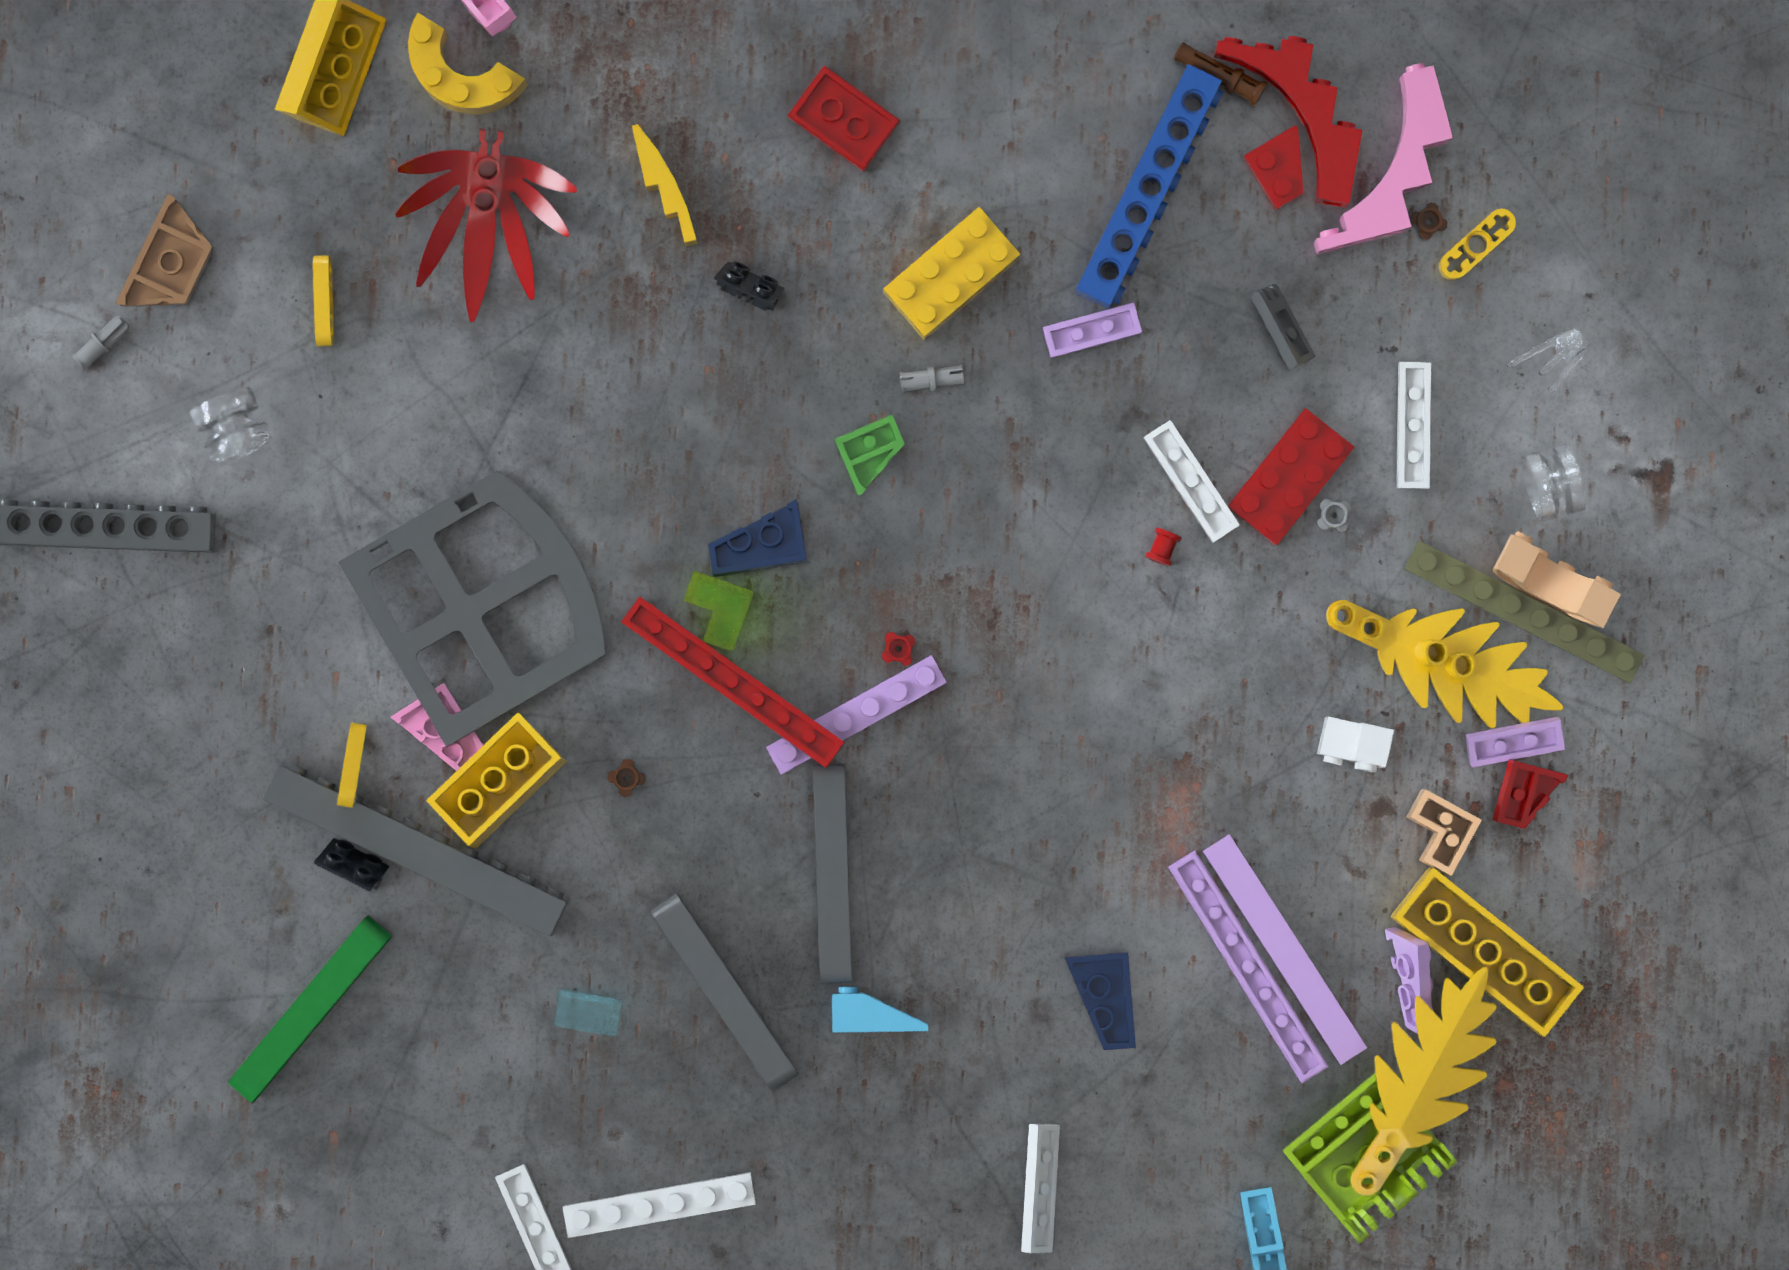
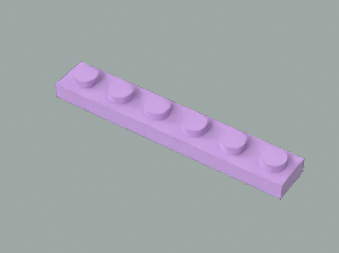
M931 655L814 721L843 741L947 682ZM784 738L766 747L781 775L811 759Z

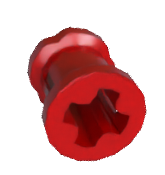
M1156 528L1154 531L1156 537L1151 550L1146 552L1144 557L1161 565L1171 567V556L1176 543L1181 542L1182 537L1170 531Z

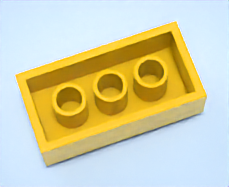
M978 207L884 287L883 294L925 341L1020 259V253L984 211Z

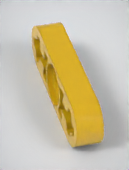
M1507 209L1494 210L1441 258L1439 262L1441 275L1452 281L1462 278L1513 232L1516 226L1514 215ZM1495 216L1498 219L1505 217L1508 220L1505 224L1507 231L1501 228L1495 232L1492 237L1496 238L1497 241L1493 242L1491 236L1481 228L1485 226L1488 231L1496 223ZM1480 236L1485 240L1486 248L1484 252L1474 253L1470 250L1469 240L1471 237ZM1459 247H1462L1465 255L1474 261L1469 263L1468 258H1466L1459 265L1460 273L1456 270L1450 273L1447 270L1449 266L1447 259L1456 260L1463 254L1458 250Z
M313 256L316 346H334L331 256Z
M355 722L350 724L337 806L353 808L366 724Z

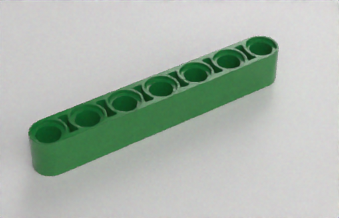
M367 915L234 1073L227 1084L251 1104L254 1103L393 935Z

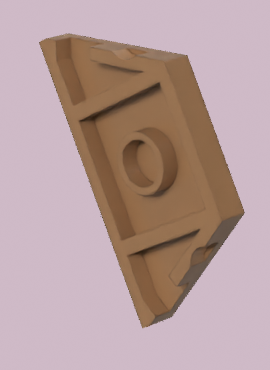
M167 194L116 301V304L120 306L187 305L214 250L211 243L172 195Z

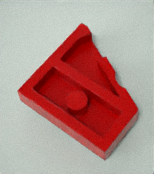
M1509 759L1492 820L1526 829L1535 818L1536 812L1543 808L1551 799L1549 795L1559 783L1564 784L1568 775Z

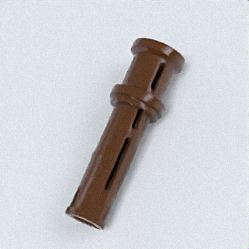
M1185 42L1181 43L1173 59L1186 66L1190 64L1222 80L1221 85L1225 86L1228 94L1235 93L1250 101V106L1252 107L1256 106L1268 83L1264 80L1259 82L1244 74L1242 68L1234 70L1192 48Z

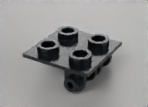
M728 261L714 277L717 280L716 285L721 287L720 290L733 296L737 294V291H740L737 297L739 299L742 298L743 294H747L746 302L750 303L753 297L752 305L764 311H767V309L774 311L778 302L777 298L784 291V287L779 286L776 279L767 275H761L760 277L750 272V268L740 262L731 263Z
M335 838L331 840L313 863L369 892L372 889L378 890L383 880L381 878L390 867L383 863L379 857L365 854L355 849L351 843Z

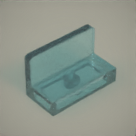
M563 988L558 989L555 1026L613 1037L617 1035L623 999Z

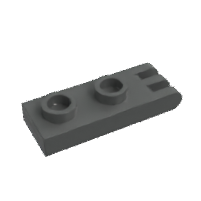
M1272 284L1253 292L1252 300L1288 368L1291 370L1315 358L1316 356L1279 287L1276 284Z

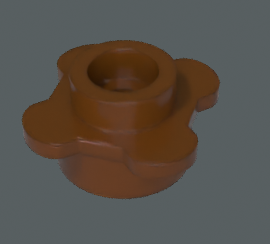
M1428 203L1425 209L1420 212L1415 211L1410 216L1411 223L1417 226L1420 231L1419 236L1423 240H1429L1432 234L1437 231H1444L1448 225L1447 220L1442 217L1438 210L1439 207L1435 203ZM1426 219H1431L1432 223L1427 224Z
M631 759L623 760L619 768L608 773V781L614 783L619 788V794L623 797L630 796L635 787L643 785L646 781L645 775L637 771ZM625 775H629L630 779L628 781L624 780Z

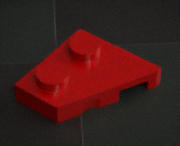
M1297 125L1244 155V160L1275 211L1303 195L1299 130Z

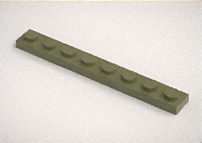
M1421 541L1417 542L1404 567V570L1627 683L1632 682L1645 656Z

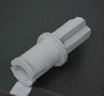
M115 316L97 334H91L92 339L72 356L73 359L87 371L105 352H111L110 347L129 330L128 323L122 317Z

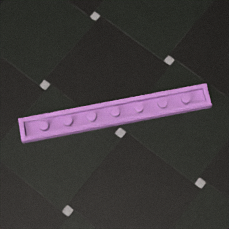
M1230 834L1203 850L1202 852L1338 1063L1342 1065L1367 1049L1365 1043Z
M1192 851L1168 866V869L1299 1081L1304 1083L1328 1068L1329 1066L1196 851Z

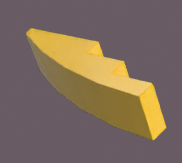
M638 124L632 125L647 192L659 189L666 219L679 217L685 246L698 244L687 206L672 173L657 148Z

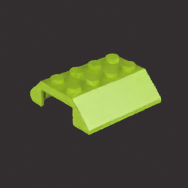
M1375 1073L1282 1150L1298 1172L1359 1244L1370 1236L1359 1223L1363 1220L1373 1232L1379 1228L1375 1219L1366 1212L1370 1207L1376 1204L1383 1216L1390 1219L1394 1216V1213L1384 1201L1388 1200L1399 1212L1419 1195L1409 1183V1180L1412 1179L1422 1191L1428 1187L1424 1178L1415 1171L1419 1166L1424 1163L1431 1174L1439 1178L1443 1175V1172L1433 1162L1434 1159H1437L1446 1170H1449L1457 1163V1160L1443 1143L1438 1141L1430 1130H1425L1421 1133L1431 1135L1433 1138L1432 1142L1416 1148H1406L1378 1192L1366 1196L1357 1193L1353 1189L1351 1174L1378 1133L1371 1117L1370 1104H1375L1386 1114L1381 1102ZM1383 1151L1378 1157L1385 1159L1390 1153ZM1366 1177L1362 1180L1361 1183L1367 1185L1370 1184L1373 1181V1179L1370 1177Z

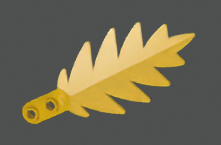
M1347 600L1334 601L1327 609L1326 619L1332 629L1377 649L1378 658L1385 674H1393L1395 662L1406 687L1421 708L1428 707L1430 678L1440 701L1456 723L1462 722L1463 690L1474 710L1489 728L1496 727L1497 699L1521 723L1529 722L1530 707L1550 711L1563 710V705L1557 699L1538 687L1547 676L1548 670L1538 668L1507 670L1526 649V642L1498 645L1476 653L1500 626L1498 622L1469 627L1443 638L1465 613L1464 609L1440 612L1419 619L1411 624L1409 623L1416 615V609L1405 610L1390 620ZM1339 610L1344 612L1343 621H1339L1337 618ZM1366 623L1371 625V632L1369 634L1364 631Z
M1484 966L1477 971L1461 990L1450 978L1445 979L1441 1000L1442 1020L1420 996L1415 997L1416 1028L1422 1049L1397 1022L1392 1023L1395 1055L1404 1081L1379 1055L1374 1057L1377 1086L1386 1114L1375 1104H1370L1371 1117L1378 1133L1351 1174V1185L1357 1193L1367 1196L1378 1192L1406 1148H1416L1432 1142V1136L1421 1133L1422 1131L1442 1125L1469 1109L1467 1103L1441 1100L1440 1098L1463 1091L1487 1077V1073L1484 1070L1456 1066L1479 1056L1497 1042L1495 1037L1469 1033L1481 1025L1497 1009L1495 1003L1481 1001L1488 979L1487 967ZM1383 1151L1390 1153L1385 1159L1378 1157ZM1366 1177L1373 1179L1370 1184L1364 1185L1361 1183Z

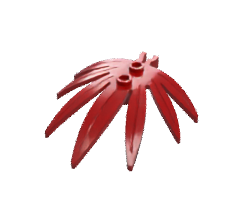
M483 128L479 129L481 145L478 152L469 150L435 151L410 159L397 168L399 173L431 174L450 169L449 172L435 177L412 193L395 212L397 218L429 205L446 194L455 185L460 186L443 210L428 239L417 274V287L423 285L441 260L457 231L466 206H470L463 249L464 290L470 322H474L477 317L489 279L495 243L496 209L500 210L506 245L517 276L528 298L534 300V274L530 249L521 218L510 196V192L514 191L532 213L565 237H569L570 233L558 212L538 190L524 181L523 178L548 189L569 193L577 192V187L567 178L539 162L518 156L500 155L499 146L503 141V131L497 130V138L492 142V151L488 154V141L485 139L486 129Z

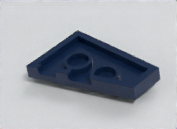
M797 499L773 513L770 512L762 516L760 520L744 528L741 527L708 544L713 577L806 563L807 558Z
M1128 952L1064 957L1103 1049L1136 1048Z

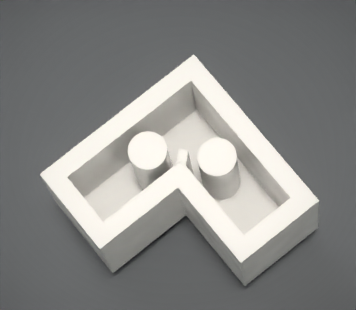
M1328 716L1324 720L1317 754L1324 756L1323 762L1342 766V762L1345 760L1354 762V769L1371 773L1377 772V768L1386 767L1394 730Z

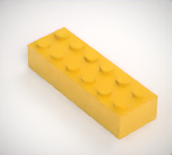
M1428 867L1390 916V918L1413 936L1427 942L1433 952L1467 979H1470L1482 967H1487L1488 979L1484 992L1540 1036L1545 1037L1584 988V986L1435 868Z

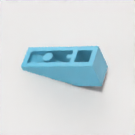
M839 987V993H832V1032L928 1031V1023L871 995L858 992V987Z

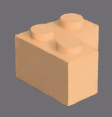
M1426 789L1420 790L1406 818L1434 832L1419 861L1447 876H1452L1482 821Z

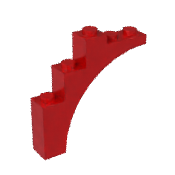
M1289 36L1288 40L1282 39L1279 51L1273 50L1274 46L1266 43H1255L1254 47L1243 45L1241 39L1225 37L1224 41L1218 40L1214 53L1215 59L1239 65L1260 76L1278 90L1297 113L1307 131L1314 152L1317 174L1315 203L1347 208L1350 204L1362 129H1356V124L1346 121H1337V125L1332 124L1338 87L1331 86V81L1313 79L1312 82H1307L1314 44H1308L1307 39L1302 37Z

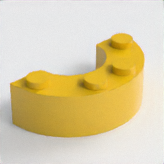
M420 13L416 14L408 39L410 63L423 88L442 106L464 114L490 113L512 103L528 86L524 77L499 62L490 71L479 76H464L454 72L447 66L444 59V46L448 38L445 29Z

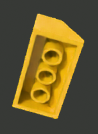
M315 0L275 110L298 121L344 136L387 19L350 0Z
M517 713L426 801L469 847L477 849L567 761L520 713Z

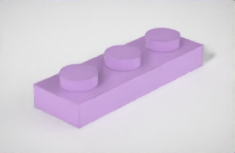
M1134 303L1042 328L1050 359L1142 334Z
M1559 717L1465 734L1469 763L1472 768L1509 761V759L1515 760L1565 750L1561 719Z

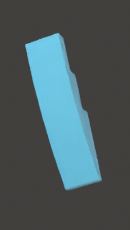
M1272 1188L1240 1192L1253 1270H1287Z

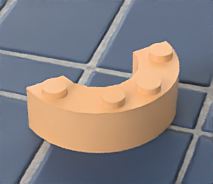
M1516 532L1515 535H1510L1493 568V572L1499 578L1522 593L1563 614L1604 628L1621 595L1612 589L1613 583L1599 576L1591 579L1575 573V567L1563 561H1559L1558 564L1548 559L1550 555L1548 552L1532 545L1533 539L1523 533Z

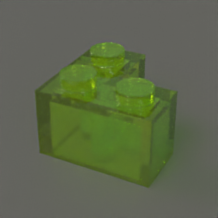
M694 571L683 601L713 612L703 642L734 653L755 592Z

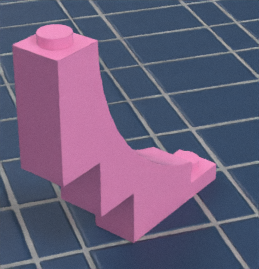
M1419 63L1405 68L1406 73H1403L1399 78L1403 97V123L1394 159L1376 188L1358 205L1340 217L1343 232L1339 233L1338 228L1320 232V238L1314 241L1317 255L1407 232L1411 228L1403 194L1427 188L1432 183L1424 149L1448 144L1453 139L1434 65L1425 67L1424 63Z

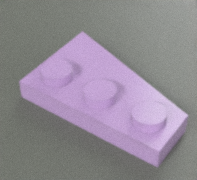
M1397 927L1384 929L1386 939L1393 940L1396 956L1391 957L1393 969H1397L1402 981V985L1398 988V994L1405 1026L1417 1033L1415 997L1420 996L1433 1010L1431 1001L1433 982L1430 977L1429 963L1431 961V951L1427 942Z

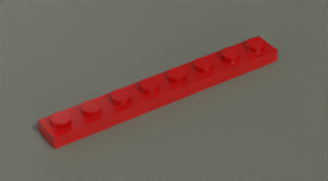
M640 596L621 621L622 624L826 769L844 746L845 742Z

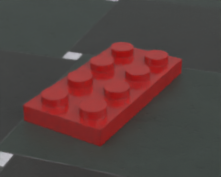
M1305 408L1229 503L1228 508L1268 541L1277 546L1355 446Z

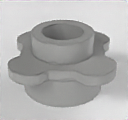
M1329 499L1322 500L1319 504L1321 518L1317 521L1319 528L1322 530L1334 528L1339 532L1347 530L1349 524L1346 520L1351 509L1350 504L1346 501L1339 503L1331 502ZM1333 512L1337 514L1336 518L1331 517Z

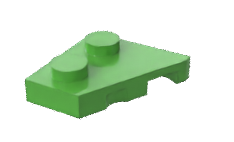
M892 414L834 438L858 495L863 494L868 485L881 473L891 458L905 444Z

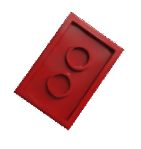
M826 66L822 67L787 115V118L862 172L866 170L900 123V119Z

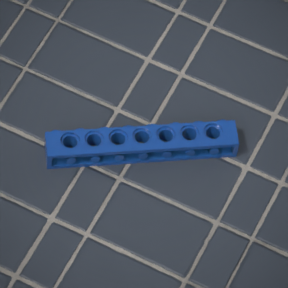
M1190 64L1187 65L1075 290L1076 294L1109 309L1112 302L1118 305L1126 289L1121 283L1126 274L1132 277L1140 261L1135 255L1140 246L1146 249L1154 233L1149 227L1154 218L1160 221L1168 205L1163 199L1168 190L1174 193L1182 177L1177 171L1182 162L1185 164L1189 163L1196 148L1191 143L1196 134L1202 136L1210 120L1204 116L1209 106L1216 108L1224 92L1218 89L1222 80ZM1189 97L1197 98L1201 103V109L1195 112L1189 111L1185 107L1184 101ZM1175 125H1181L1187 130V137L1181 140L1175 139L1171 135L1170 129ZM1161 153H1167L1172 156L1174 163L1172 166L1164 168L1157 163L1156 157ZM1147 181H1154L1158 184L1160 192L1154 196L1147 195L1143 191L1142 185ZM1133 209H1140L1144 212L1146 220L1141 224H1135L1129 219L1128 213ZM1119 237H1126L1131 241L1132 248L1127 252H1121L1116 249L1114 241ZM1105 265H1112L1117 269L1118 276L1113 280H1106L1102 277L1100 269Z

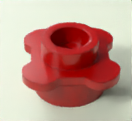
M894 632L887 633L884 638L886 649L882 653V659L886 663L896 661L904 666L909 665L913 660L911 649L915 645L914 637L911 635H906L905 637L897 636ZM896 646H901L902 650L897 652L895 648Z

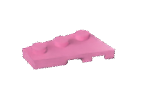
M445 683L435 688L450 714H457L462 711ZM419 699L391 716L394 721L456 771L484 745L474 731L446 747Z

